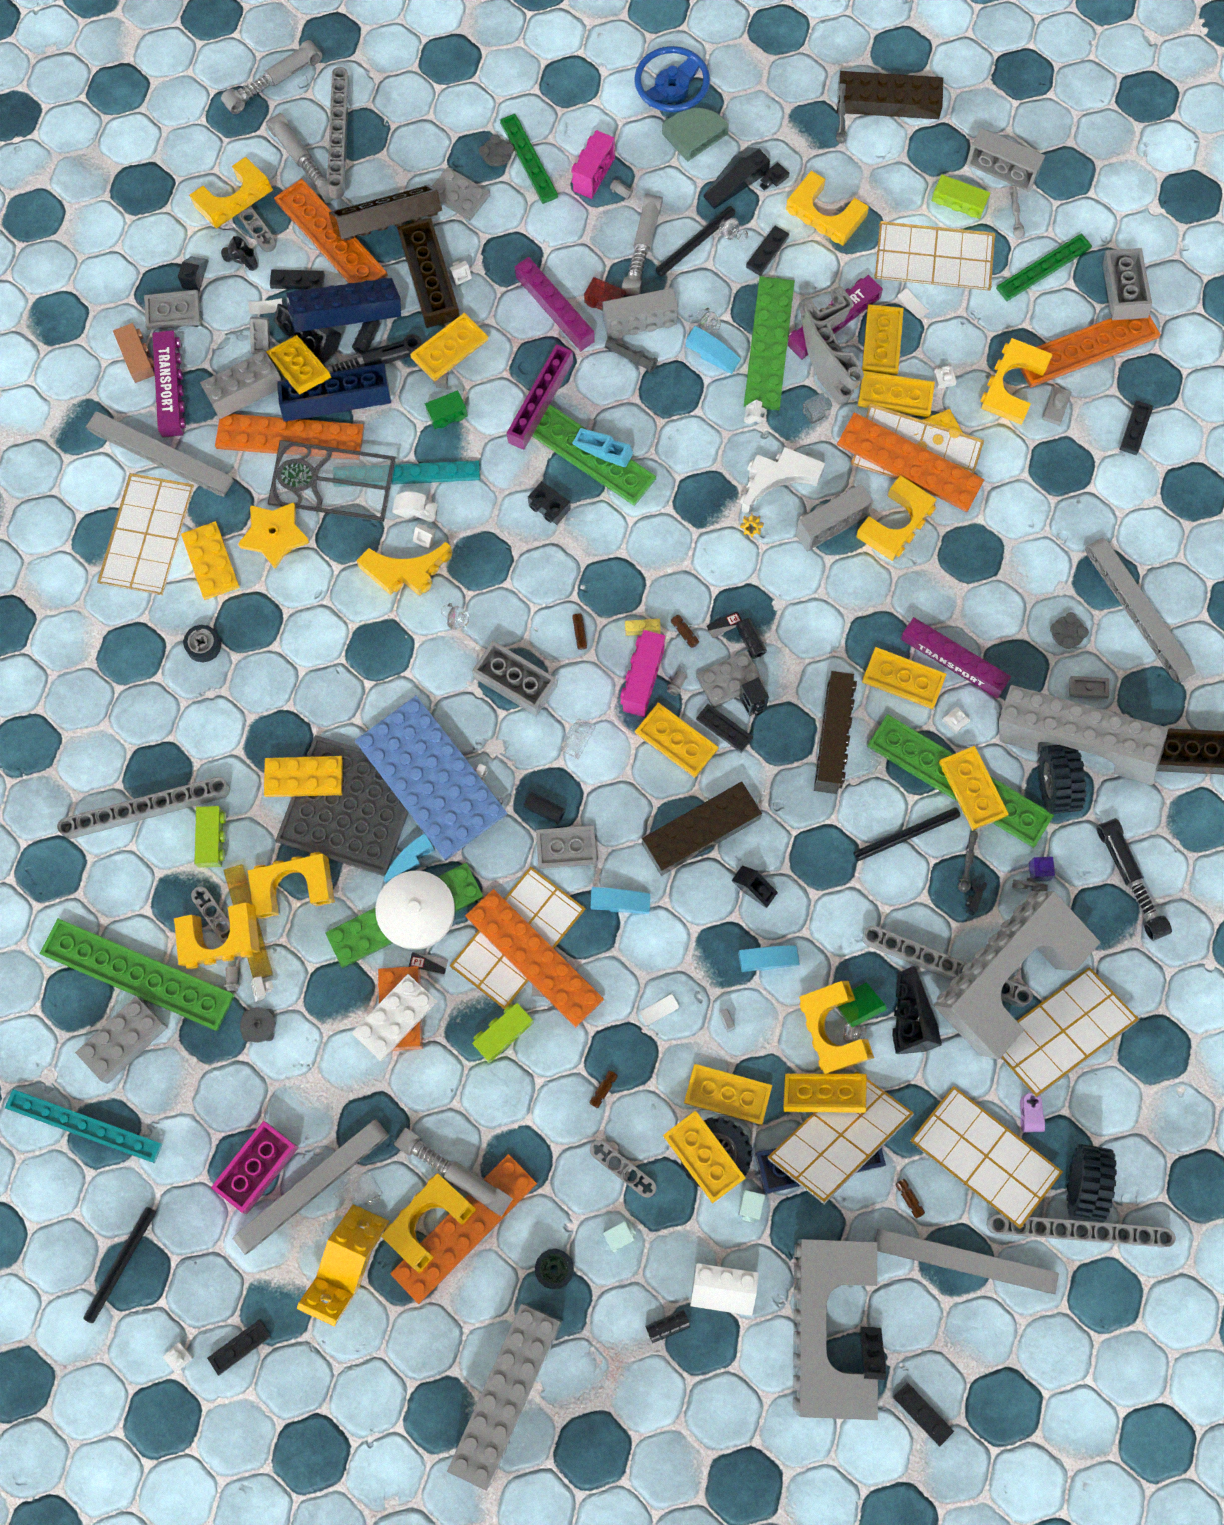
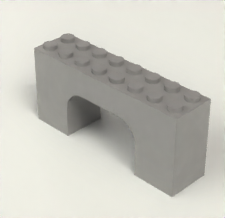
M1014 685L1010 686L999 718L1000 742L1034 752H1038L1041 742L1055 743L1084 751L1111 761L1115 765V775L1153 785L1168 732L1167 727Z
M1055 891L1030 892L1026 896V901L1013 911L1014 914L1010 919L1002 923L1001 929L997 934L992 935L988 939L989 943L975 954L976 957L972 962L963 967V972L950 982V987L946 991L939 994L937 1001L933 1005L980 1056L999 1060L1024 1032L1025 1029L1003 1006L1001 990L1007 979L1035 948L1055 969L1076 971L1101 943Z
M798 1240V1244H794V1257H798V1265L794 1266V1279H797V1287H794V1300H797V1309H794L793 1320L797 1322V1331L793 1332V1344L797 1345V1353H793V1366L797 1367V1375H793V1388L797 1389V1397H793V1411L799 1417L878 1420V1380L864 1379V1373L837 1371L830 1364L826 1353L828 1297L835 1288L841 1285L877 1286V1242Z
M526 1303L520 1305L448 1467V1473L485 1491L491 1486L510 1444V1438L529 1394L562 1325V1320Z

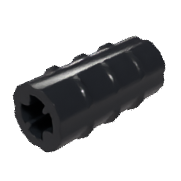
M379 320L362 323L352 345L355 352L361 354V352L367 351L371 347L370 345L381 325Z
M747 618L737 623L736 628L752 659H756L766 654L767 649L751 618Z
M533 792L528 795L524 803V808L557 825L561 822L566 809L558 806V804Z
M681 1310L663 1319L654 1321L645 1327L653 1344L678 1332H682L691 1326L685 1311Z

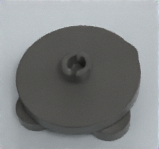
M497 134L492 135L490 140L479 148V154L488 165L494 167L505 165L511 159L514 152V147L501 139Z
M1072 612L1056 620L1050 627L1055 642L1066 649L1078 646L1089 634V630L1084 627L1083 623Z
M1027 878V881L1013 879V888L1028 889V886H1031L1032 891H1048L1047 884L1036 883L1034 878Z
M260 1007L244 1011L240 1021L243 1040L254 1043L272 1041L275 1036V1013L271 1009Z

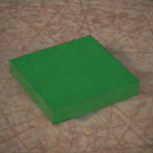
M867 982L852 990L855 998L854 1001L836 1007L851 1028L887 1010L885 1003Z

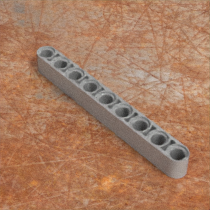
M344 67L333 69L331 83L327 184L329 195L334 199L343 197L345 193L349 80L348 72Z
M95 412L86 425L87 430L94 435L222 497L226 495L234 482L229 475L102 413Z
M1102 537L1087 545L1085 551L1089 559L1171 678L1176 683H1180L1194 675L1195 667L1108 541Z
M215 777L65 817L58 822L57 829L64 837L74 839L223 799L229 795L230 787L223 778ZM218 785H224L222 790L216 791ZM199 790H205L202 796H197ZM181 795H186L183 801H178ZM166 799L167 803L160 807V802ZM148 805V808L141 812V807ZM124 810H129L128 815L122 817V812ZM106 815H110L109 820L103 822V818ZM87 820H91L90 825L84 827V823ZM68 825H72L71 830L65 832V828Z
M869 926L862 935L863 943L868 947L950 980L958 977L963 967L968 964L877 926ZM867 933H875L877 940H870ZM886 940L894 941L895 948H889L886 945ZM905 947L912 948L914 955H907L904 950ZM923 955H930L932 963H926ZM942 963H949L951 971L944 970ZM1007 979L1004 983L1007 993H1001L1002 1001L1016 1007H1024L1031 1002L1033 994L1029 988ZM1018 992L1026 996V1001L1023 1002L1018 999Z
M377 1119L373 1120L235 1234L232 1239L244 1255L254 1250L386 1140L389 1136L387 1131Z
M1002 1214L989 1217L986 1223L987 1229L991 1233L1000 1235L1158 1248L1170 1247L1176 1240L1175 1234L1171 1229L1162 1227L1029 1217L1024 1223L1022 1230L1018 1232L1014 1228V1223ZM996 1218L1002 1222L1000 1230H996L993 1226V1221ZM1036 1222H1040L1043 1225L1042 1233L1036 1232ZM1058 1223L1064 1228L1062 1235L1057 1234L1055 1230ZM1079 1225L1082 1226L1085 1231L1082 1237H1080L1076 1232V1228ZM1099 1227H1102L1105 1231L1104 1238H1100L1097 1235ZM1119 1229H1123L1126 1233L1124 1240L1118 1237ZM1141 1230L1144 1231L1147 1236L1144 1242H1142L1139 1238V1232ZM1162 1232H1164L1167 1236V1242L1165 1244L1162 1243L1160 1240V1234Z
M877 1229L875 1242H877L878 1252L1056 1294L1059 1277L1057 1272Z

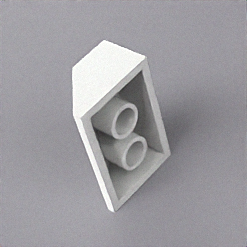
M696 1263L690 1306L752 1316L759 1273Z

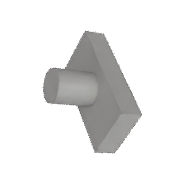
M250 317L251 354L270 350L269 318Z
M1054 386L1042 420L1060 426L1072 392Z

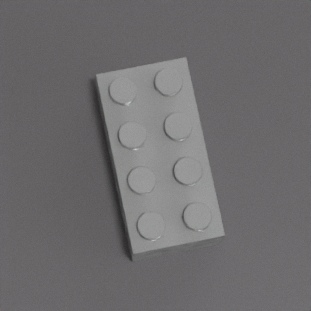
M981 128L972 144L966 165L1030 192L1039 175L1045 155Z
M1142 248L1106 250L1102 266L1112 320L1148 318L1152 299Z
M673 288L603 302V322L607 339L609 337L617 339L624 335H636L639 332H651L659 328H671L677 325L678 305Z
M264 350L200 382L219 419L278 391L277 382L282 380Z
M862 484L856 487L855 485L851 486L846 490V493L834 496L825 505L824 503L818 505L811 513L806 512L799 517L795 535L808 552L867 518L874 501Z
M495 641L491 642L472 670L474 679L535 716L539 714L557 687V679Z
M135 996L75 1053L101 1082L108 1084L168 1027L141 998Z

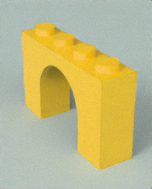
M247 157L232 165L237 179L242 183L241 188L233 195L216 197L204 186H201L189 195L195 208L216 229L273 191L268 178Z
M811 170L787 199L786 210L792 216L801 219L805 224L817 229L819 233L831 238L833 242L844 246L867 217L869 206L854 197L846 209L838 215L826 216L819 213L815 209L813 202L824 190L826 179Z
M1011 338L1010 343H1005L1002 350L1004 354L1003 359H998L995 366V370H997L996 375H991L987 386H990L988 393H983L980 402L983 403L981 409L1022 425L1031 403L1010 395L1004 388L1003 376L1015 368H1023L1043 376L1052 354Z
M901 475L889 489L888 497L908 511L910 523L901 529H889L868 516L858 529L856 535L858 539L891 561L896 556L900 557L903 554L905 544H910L916 536L914 534L915 531L922 529L926 523L924 519L927 515L931 516L937 508L935 506L936 498Z
M321 852L311 853L309 857L305 858L302 856L293 857L291 861L287 862L275 861L272 863L273 865L269 866L257 865L254 866V869L248 870L252 905H255L256 917L259 919L279 915L276 897L277 886L285 876L291 873H301L306 878L309 899L312 905L317 907L335 903L329 859L324 854H321Z
M242 903L228 906L229 936L222 946L212 950L204 942L201 917L187 915L174 918L178 965L185 966L186 969H196L200 964L214 965L219 960L224 962L235 960L234 957L241 956V958L252 957L253 953L260 952L255 905Z
M840 981L799 996L801 1011L805 1013L807 1019L806 1027L811 1032L813 1038L812 1045L818 1053V1063L824 1074L833 1073L874 1059L868 1039H860L840 1046L833 1043L825 1031V1020L829 1012L835 1007L855 1000L849 981Z
M438 1173L428 1180L427 1185L413 1197L412 1202L406 1208L400 1211L398 1217L385 1228L384 1233L381 1235L419 1273L434 1258L417 1240L416 1225L419 1218L430 1209L441 1208L449 1212L463 1225L476 1210Z

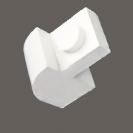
M402 492L395 495L392 512L406 519L417 516L428 522H433L438 504L427 500L424 494Z

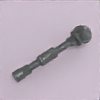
M839 84L840 103H838V116L840 117L836 141L840 144L844 143L847 139L845 134L847 132L844 131V95L846 84Z
M977 832L970 833L969 851L966 853L965 871L963 877L959 879L960 882L957 886L958 890L962 893L968 892L971 888L969 871L974 859L975 852L973 851L978 838Z

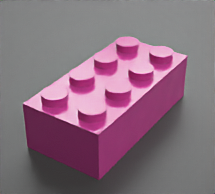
M643 630L642 636L638 635L636 653L633 652L631 669L628 670L625 679L626 688L623 687L620 696L623 712L645 717L665 650L666 635Z
M263 1121L211 1188L241 1213L248 1214L299 1147L272 1125Z

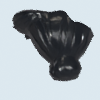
M233 236L228 247L222 248L221 256L224 261L245 264L250 271L257 270L258 264L254 256V250L249 248L241 237Z

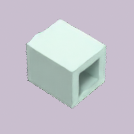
M744 1190L738 1216H742L743 1221L750 1223L760 1220L765 1195Z
M624 1221L604 1232L603 1235L612 1252H615L633 1242V1236L636 1233L632 1225H626Z

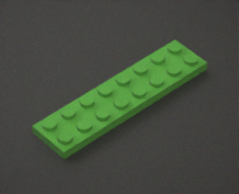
M759 277L743 407L758 400L762 402V407L765 409L780 410L795 280Z
M549 405L532 437L635 506L655 482L656 476L632 459L629 460L625 468L600 459L573 445L580 428H586L552 405Z
M467 863L438 876L447 885L453 896L455 912L484 898ZM376 908L325 932L342 969L393 944L383 934L378 925Z

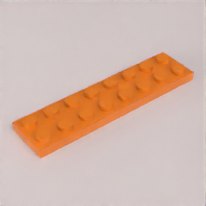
M302 178L274 197L275 202L348 283L379 280L388 276L384 268L355 236L354 239L344 240L334 234L329 216L331 210Z
M1150 315L1148 318L1112 320L1110 318L1037 346L1036 348L1052 354L1043 376L1020 368L1029 387L1032 388L1158 339L1161 334Z
M855 412L837 442L839 447L897 477L903 476L922 490L965 512H968L985 480Z
M229 414L219 419L215 447L222 450L277 454L279 442L284 440L361 451L364 425L301 419L284 422L283 418ZM293 446L284 455L305 456L308 450L305 447ZM310 448L311 455L309 457H326V450ZM332 452L331 458L360 461V455Z
M494 889L465 915L486 939L575 1028L604 1001V998Z
M509 1154L483 1179L513 1198L503 1215L499 1216L468 1194L465 1199L476 1210L462 1225L449 1214L420 1243L434 1257L419 1273L403 1260L390 1273L418 1304L537 1185Z

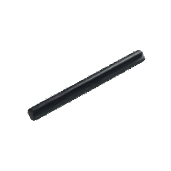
M728 206L656 267V273L660 277L665 275L735 215V209L732 206Z
M952 808L854 851V857L857 861L866 859L953 821L961 816L958 808Z
M150 1207L144 1209L83 1317L86 1322H95L156 1214L154 1209Z

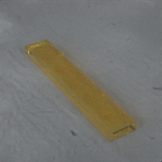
M240 864L224 869L232 904H252L244 865ZM256 917L260 952L253 953V956L247 957L252 977L261 976L263 979L272 976L273 971L259 920Z

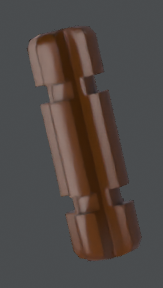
M573 614L572 619L577 649H586L587 641L582 614Z
M680 615L674 616L671 619V623L674 627L677 626L676 630L685 641L687 640L689 647L697 646L699 644L698 638L693 636L694 633L688 625L682 622L683 619Z
M608 1071L605 1076L606 1079H603L596 1090V1095L591 1098L589 1103L593 1107H600L601 1100L605 1099L612 1087V1083L618 1078V1075L613 1071Z
M902 1179L896 1183V1187L902 1192L901 1195L909 1209L913 1210L911 1212L914 1217L919 1218L925 1214L922 1206H919V1201L912 1189L908 1188L909 1184L907 1181Z

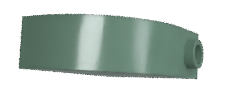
M690 108L675 114L671 118H667L662 123V134L688 162L727 136L729 124L714 111L704 108Z

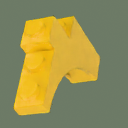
M444 542L440 547L426 555L409 559H396L378 554L369 548L356 561L358 567L390 595L399 591L403 583H405L420 596L422 593L430 590L432 586L430 575H435L439 570V566L443 562L446 563L450 560L452 549L447 542Z

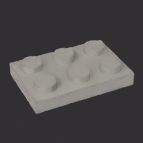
M446 167L432 185V187L438 190L442 205L469 221L472 220L490 197L488 190L449 167Z
M198 290L144 295L147 330L201 325Z
M747 651L696 674V678L711 706L714 708L739 697L741 685L759 677L762 685H764Z
M594 825L536 830L539 869L597 865Z

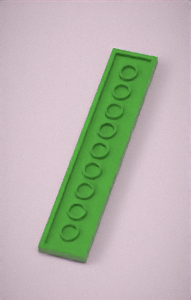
M887 714L867 747L957 801L939 764L941 759L951 756L953 753ZM991 777L1009 814L1007 817L993 822V824L1034 848L1054 814H1050L1046 809Z
M57 918L39 953L44 957L217 1032L235 997L233 993Z

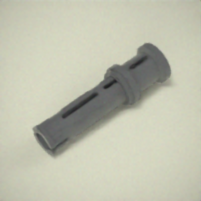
M610 337L605 343L606 349L633 361L635 366H641L647 369L649 373H652L657 365L658 358H652L646 355L644 351L633 350Z

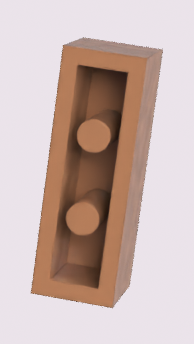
M131 323L113 330L134 382L137 383L155 376L153 371L154 362L152 358L147 356L150 352L146 343L142 344L141 342L143 335L140 329H136L134 324Z

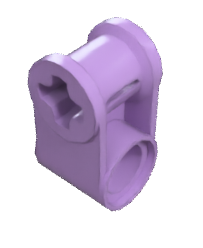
M1030 1092L1020 1099L1022 1132H1044L1045 1119L1042 1098L1040 1096L1035 1098ZM1031 1099L1035 1104L1031 1106V1104L1027 1103V1100Z

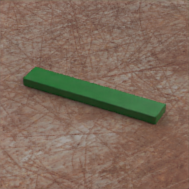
M516 114L500 119V124L511 145L514 147V151L541 203L545 204L557 199L558 193Z
M1081 233L997 285L996 289L1006 301H1009L1089 251L1092 245Z

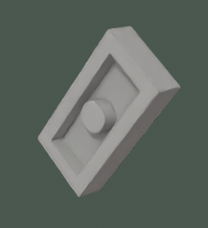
M1071 676L1069 678V696L1107 699L1109 697V678Z

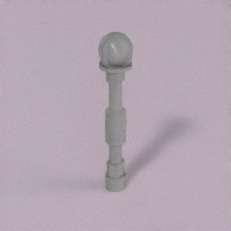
M1012 187L1010 193L1013 200V216H1015L1016 221L1013 232L1014 236L1020 239L1025 236V231L1019 217L1018 191L1016 187Z

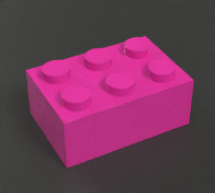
M596 130L593 136L588 138L585 150H581L578 162L574 163L571 169L574 192L590 199L594 197L615 160L614 137Z

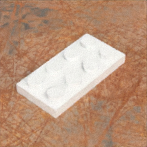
M407 974L352 1034L382 1062L437 1003V1000Z

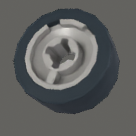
M208 625L194 626L184 635V649L190 658L196 662L204 663L211 661L217 657L221 650V640L218 634ZM201 641H205V644L199 646Z

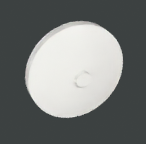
M408 871L395 876L383 887L376 903V919L381 931L392 943L406 949H423L439 942L450 930L455 916L454 899L447 885L437 876L424 871Z

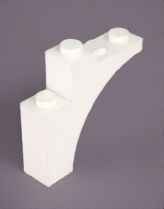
M784 447L782 453H778L775 461L757 454L755 460H751L748 466L750 471L749 478L751 479L747 486L749 491L747 494H743L740 501L743 504L742 511L749 513L760 497L776 487L793 483L817 486L824 471L825 463Z

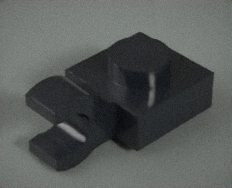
M777 162L765 172V176L760 180L762 182L760 187L764 191L772 184L777 187L789 178L790 173Z
M976 878L971 882L973 895H969L965 906L968 907L966 913L972 916L977 912L982 893L987 887V883L984 882L982 887L978 888L976 886Z

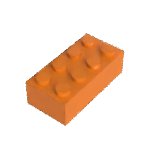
M419 967L378 969L379 1004L407 974L421 986ZM422 1019L392 1051L423 1049Z

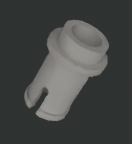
M614 180L610 186L613 193L616 192L627 200L633 193V189L622 184L620 180Z
M677 671L671 684L667 685V692L673 696L680 694V689L688 676L682 671Z
M226 967V985H224V988L230 993L238 992V988H240L238 984V967Z

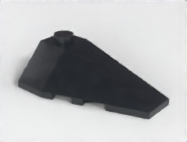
M745 148L731 159L703 197L713 209L717 208L765 176V172L770 167V159L760 148Z
M282 304L277 305L274 322L282 332L290 338L297 335L322 364H325L337 351L341 333L332 327L295 332L288 308Z
M912 966L898 972L896 986L898 1004L897 1010H894L896 1027L893 1028L892 1032L895 1053L927 1052L941 1046L939 1027L916 967Z

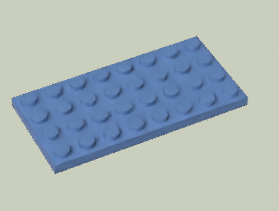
M417 695L354 740L445 861L508 814Z

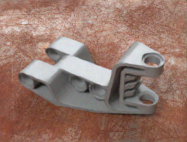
M838 286L830 291L833 301L832 306L829 305L826 309L821 308L818 310L812 300L806 299L799 303L806 348L817 379L836 403L844 405L848 403L854 393V389L860 384L864 373L854 354L843 352L832 331L833 327L845 320L853 306L852 299L843 287Z

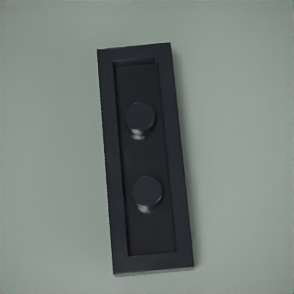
M775 225L746 263V268L761 276L786 243L790 234Z
M271 269L270 288L302 290L324 287L325 273L324 271Z
M1135 401L1119 450L1137 456L1153 405Z
M707 704L696 717L698 722L740 753L753 740L751 734L710 704Z
M259 1319L207 1357L217 1375L220 1376L269 1340L272 1335L263 1321Z
M860 1326L864 1379L886 1380L887 1373L882 1329Z
M906 1383L893 1397L939 1447L954 1432L909 1383Z

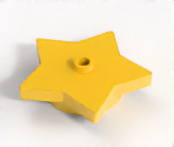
M290 503L273 511L250 506L251 528L238 545L241 549L261 552L273 568H277L286 554L294 548L308 544L309 540L296 526V506L294 503Z

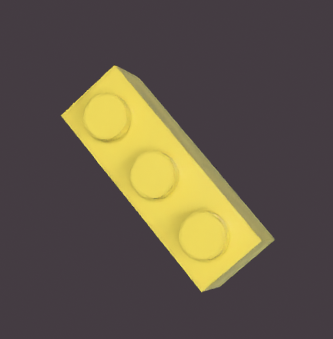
M660 619L625 621V635H642L643 630L661 634Z

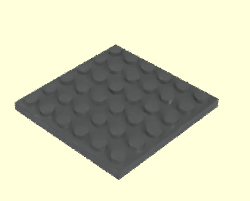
M315 735L307 757L342 756V795L291 797L275 842L310 854L321 852L330 860L385 877L409 812L360 748Z

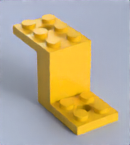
M352 1204L328 1239L316 1278L299 1301L297 1309L335 1327L360 1288L371 1252L388 1226L389 1220Z

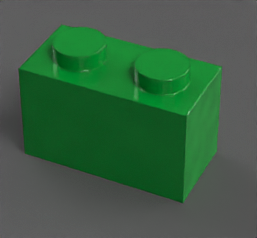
M458 390L424 403L434 430L444 428L450 423L459 422L468 417L466 406Z

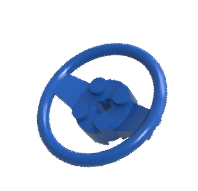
M667 46L648 53L640 61L636 68L634 82L639 96L649 107L665 112H680L694 107L704 98L709 89L710 74L703 59L693 51L678 46ZM670 53L688 57L678 68L671 65L667 69L662 70L655 78V86L646 92L644 91L641 76L643 69L652 59ZM700 68L703 74L701 90L693 99L680 104L687 98L689 83Z

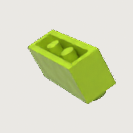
M941 174L931 201L951 208L954 211L965 213L970 217L981 219L991 192Z
M220 806L196 807L194 864L198 868L222 867V861H225V850L222 849V845L226 840V834L223 831V823H226V813L223 812Z
M518 1003L515 1005L510 1004L503 1011L505 1014L502 1017L493 1019L488 1024L489 1028L485 1032L480 1031L473 1038L475 1040L472 1043L473 1046L489 1063L534 1024L533 1019Z

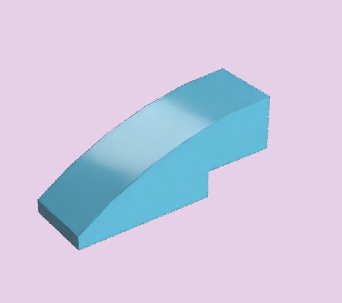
M694 326L686 339V347L701 354V359L730 374L734 372L741 361V358L725 344L697 326Z
M580 428L573 441V445L583 451L625 468L634 453L629 444L615 441L612 436Z
M425 833L411 842L396 857L384 877L386 884L401 873L419 869L421 865L418 860L434 851Z
M592 887L591 909L650 914V894L623 889Z
M796 945L739 950L738 953L741 972L764 971L800 965Z

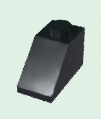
M190 256L182 262L178 279L183 289L200 291L209 262L208 259Z
M744 865L740 867L731 880L743 893L766 908L778 893L757 870Z

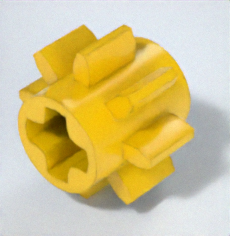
M751 513L749 517H743V523H741L740 528H744V535L748 534L753 538L754 534H761L760 528L764 526V523L760 522V515L757 517Z

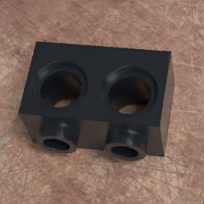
M543 481L528 496L529 507L534 512H540L545 520L556 525L571 510L570 501ZM539 497L545 498L543 501H538L537 499ZM552 508H559L556 512L551 511Z
M759 677L741 685L739 698L749 717L754 714L758 716L764 713L769 696Z

